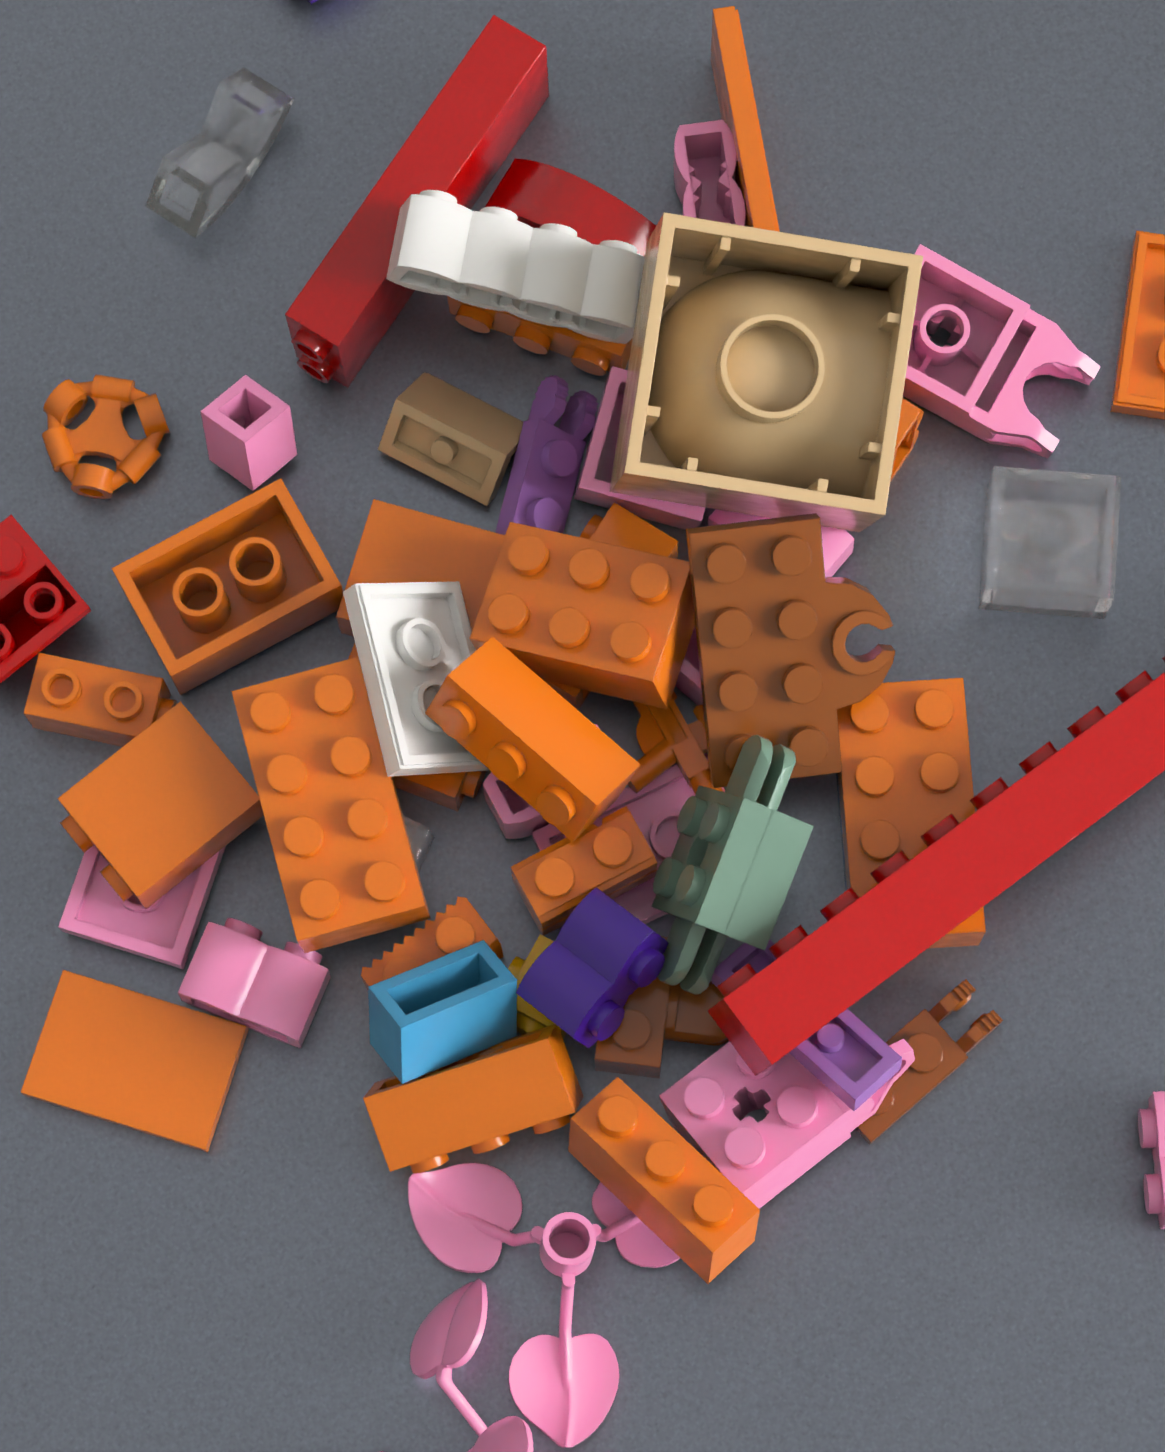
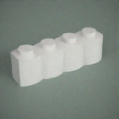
M424 190L420 192V195L411 194L400 207L386 277L387 280L413 290L447 295L472 306L509 312L535 323L568 328L576 333L598 340L626 344L633 338L645 259L644 256L636 253L637 249L633 245L618 240H605L600 242L599 245H595L577 237V232L573 228L561 224L548 223L541 225L540 228H533L518 221V216L514 212L500 207H484L480 211H472L457 204V199L453 195L439 190Z

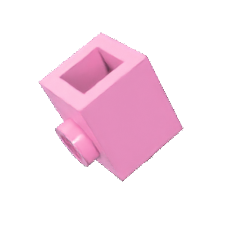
M244 375L200 411L209 460L252 491L256 490L297 455L290 406L247 375Z

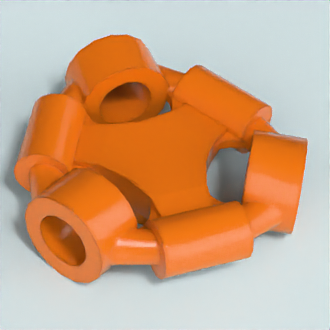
M97 374L94 376L93 381L74 383L67 379L51 392L43 407V411L47 414L48 430L42 433V438L53 470L64 473L72 484L71 490L89 498L110 499L112 498L113 491L130 481L136 485L161 457L157 449L163 436L170 433L156 393L149 395L136 389L134 380ZM90 397L95 403V409L89 418L76 429L66 428L65 426L72 423L80 415ZM135 404L146 434L144 439L136 440L130 438L124 428L122 413L126 407ZM82 456L110 458L116 462V472L104 466L89 463L78 464Z

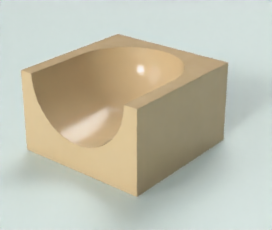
M664 212L648 239L609 492L767 518L816 513L820 517L821 526L861 532L886 515L923 256Z

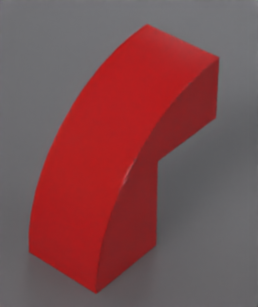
M514 159L485 206L510 210L518 216V221L533 228H540L541 225L548 223L571 227L577 232V237L595 245H599L600 242L605 240L623 241L633 245L637 249L636 253L644 257L647 241L656 227L655 224L638 211L600 187L559 168L527 159Z

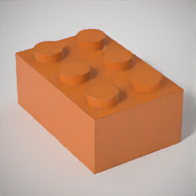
M281 478L112 568L124 594L180 695L338 611L343 596L341 583Z
M509 522L469 639L477 650L493 636L542 680L668 709L695 627L689 561Z

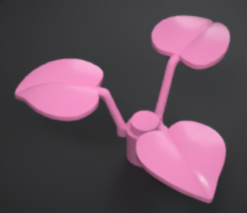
M462 1163L435 1171L412 1174L408 1181V1201L414 1226L430 1253L445 1266L465 1273H482L490 1270L497 1263L501 1254L502 1243L513 1247L537 1243L540 1245V1258L545 1268L552 1274L561 1277L559 1338L551 1335H538L527 1340L512 1359L508 1382L515 1405L529 1422L546 1434L559 1447L572 1448L594 1433L607 1416L618 1389L619 1366L615 1352L609 1342L602 1336L589 1333L571 1338L575 1276L584 1272L589 1266L596 1241L607 1242L615 1238L616 1247L620 1255L626 1261L640 1267L660 1268L678 1261L680 1257L601 1182L592 1196V1209L598 1220L607 1228L601 1229L598 1224H591L587 1218L578 1213L564 1212L551 1218L545 1228L535 1226L531 1231L514 1234L510 1231L520 1221L522 1199L514 1181L498 1168L480 1163Z
M477 1278L474 1282L460 1287L443 1299L421 1323L411 1346V1370L421 1379H428L436 1374L438 1385L479 1436L474 1447L467 1452H533L532 1432L524 1420L517 1416H507L487 1427L452 1381V1369L463 1366L472 1358L481 1341L486 1325L487 1287L485 1282Z

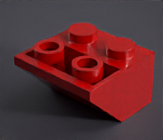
M9 515L0 523V683L91 612L86 602L12 515Z

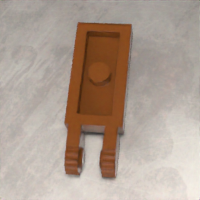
M967 979L942 998L929 1012L926 1009L922 1010L886 1042V1044L891 1045L904 1039L913 1049L915 1061L892 1084L876 1113L855 1128L869 1145L968 1059L966 1054L1002 1023L1003 1020L994 1010L988 1014L984 1013L970 1025L969 1030L956 1042L940 1026V1023L952 1012L960 1010L971 1000V995L976 989Z

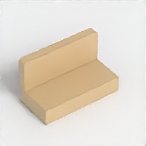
M423 373L396 398L378 450L487 506L496 497L511 456L517 450L523 421L429 373Z

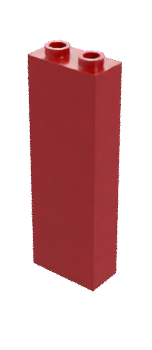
M492 16L285 313L292 338L291 342L294 346L296 357L299 358L297 364L307 374L323 383H328L332 378L347 388L350 386L415 291L386 279L400 207L411 194L420 195V192L424 190H439L456 197L457 204L470 210L472 209L549 97L546 45L499 17Z

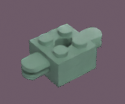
M759 735L751 736L742 746L725 792L699 785L695 796L689 797L683 805L677 821V830L680 835L672 856L667 857L661 863L653 882V892L656 896L652 907L676 916L666 940L669 944L663 954L665 962L657 976L661 982L671 986L680 983L684 991L694 995L701 994L710 983L727 937L764 951L766 950L814 827L777 811L796 763L795 752L792 749L781 744L772 747V742L769 739Z

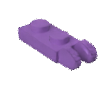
M550 375V377H546L544 381H541L535 393L536 398L533 400L529 418L523 422L495 533L505 535L509 522L559 533L564 532L586 445L583 439L593 429L596 419L595 413L598 411L597 405L599 403L596 402L597 398L585 390H579V392H575L573 396H570V400L567 402L566 397L569 396V388L567 387L568 383L565 382L566 380L556 375ZM562 416L559 428L554 426V424Z

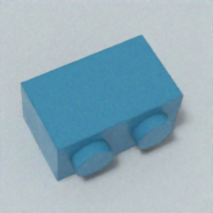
M482 940L368 987L370 1044L401 1084H404L517 1036V979L487 943Z

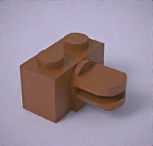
M658 977L646 987H638L629 995L623 1007L625 1014L618 1029L609 1038L597 1041L594 1058L595 1070L660 1079L664 1040L720 1046L728 1043V1038L708 1013L710 1008L725 997L712 981H710L706 990L696 995L684 991L680 983L671 986L661 982Z

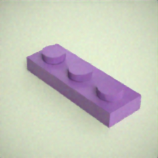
M769 939L765 951L743 943L715 968L712 975V983L717 987L748 963L751 964L757 973L776 960L769 950L774 943ZM848 1009L789 1052L853 1111L858 1109L901 1069L902 1057Z

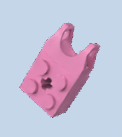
M920 244L915 255L923 256L903 396L987 443L1020 447L1034 454L1049 458L1060 440L1049 433L1041 422L1029 412L1023 398L1025 381L1035 376L1050 375L1059 379H1072L1090 385L1100 366L1086 354L1079 351L1056 323L1029 309L1031 305ZM939 327L944 328L951 333L947 342L953 344V346L944 345L940 347L930 340L931 337L927 333L935 334Z
M904 1039L889 1045L902 1057L901 1069L858 1109L853 1111L790 1053H787L776 1063L755 1076L729 1041L659 1095L668 1119L683 1138L760 1209L851 1137L850 1132L875 1114L892 1084L915 1061L913 1049ZM758 1109L765 1110L766 1117L759 1122L751 1116L745 1117L749 1112Z

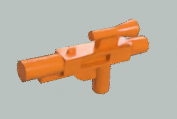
M674 691L668 709L632 701L640 715L636 736L644 756L637 760L641 765L628 782V786L635 793H638L676 763L695 794L699 785L723 792L721 787L713 788L710 782L709 764L704 755L707 753L703 704L693 709L697 720L687 724L674 701L677 699Z

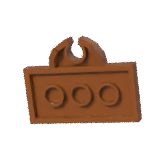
M816 513L686 529L709 774L713 788L727 787L742 746L753 735L769 739L772 742V747L781 744L795 752L796 763L790 779L842 772L837 709L861 702L876 690L886 677L895 656V649L891 645L878 644L866 654L852 655L846 651L845 641L849 632L861 624H870L880 630L892 627L893 623L889 614L866 587L846 577H825L820 517Z

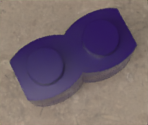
M596 887L576 906L561 928L557 939L540 954L529 968L516 994L587 1048H590L598 1040L603 1041L609 1038L618 1029L624 1018L625 1011L623 1007L629 995L638 987H646L659 975L665 962L663 954L669 942Z

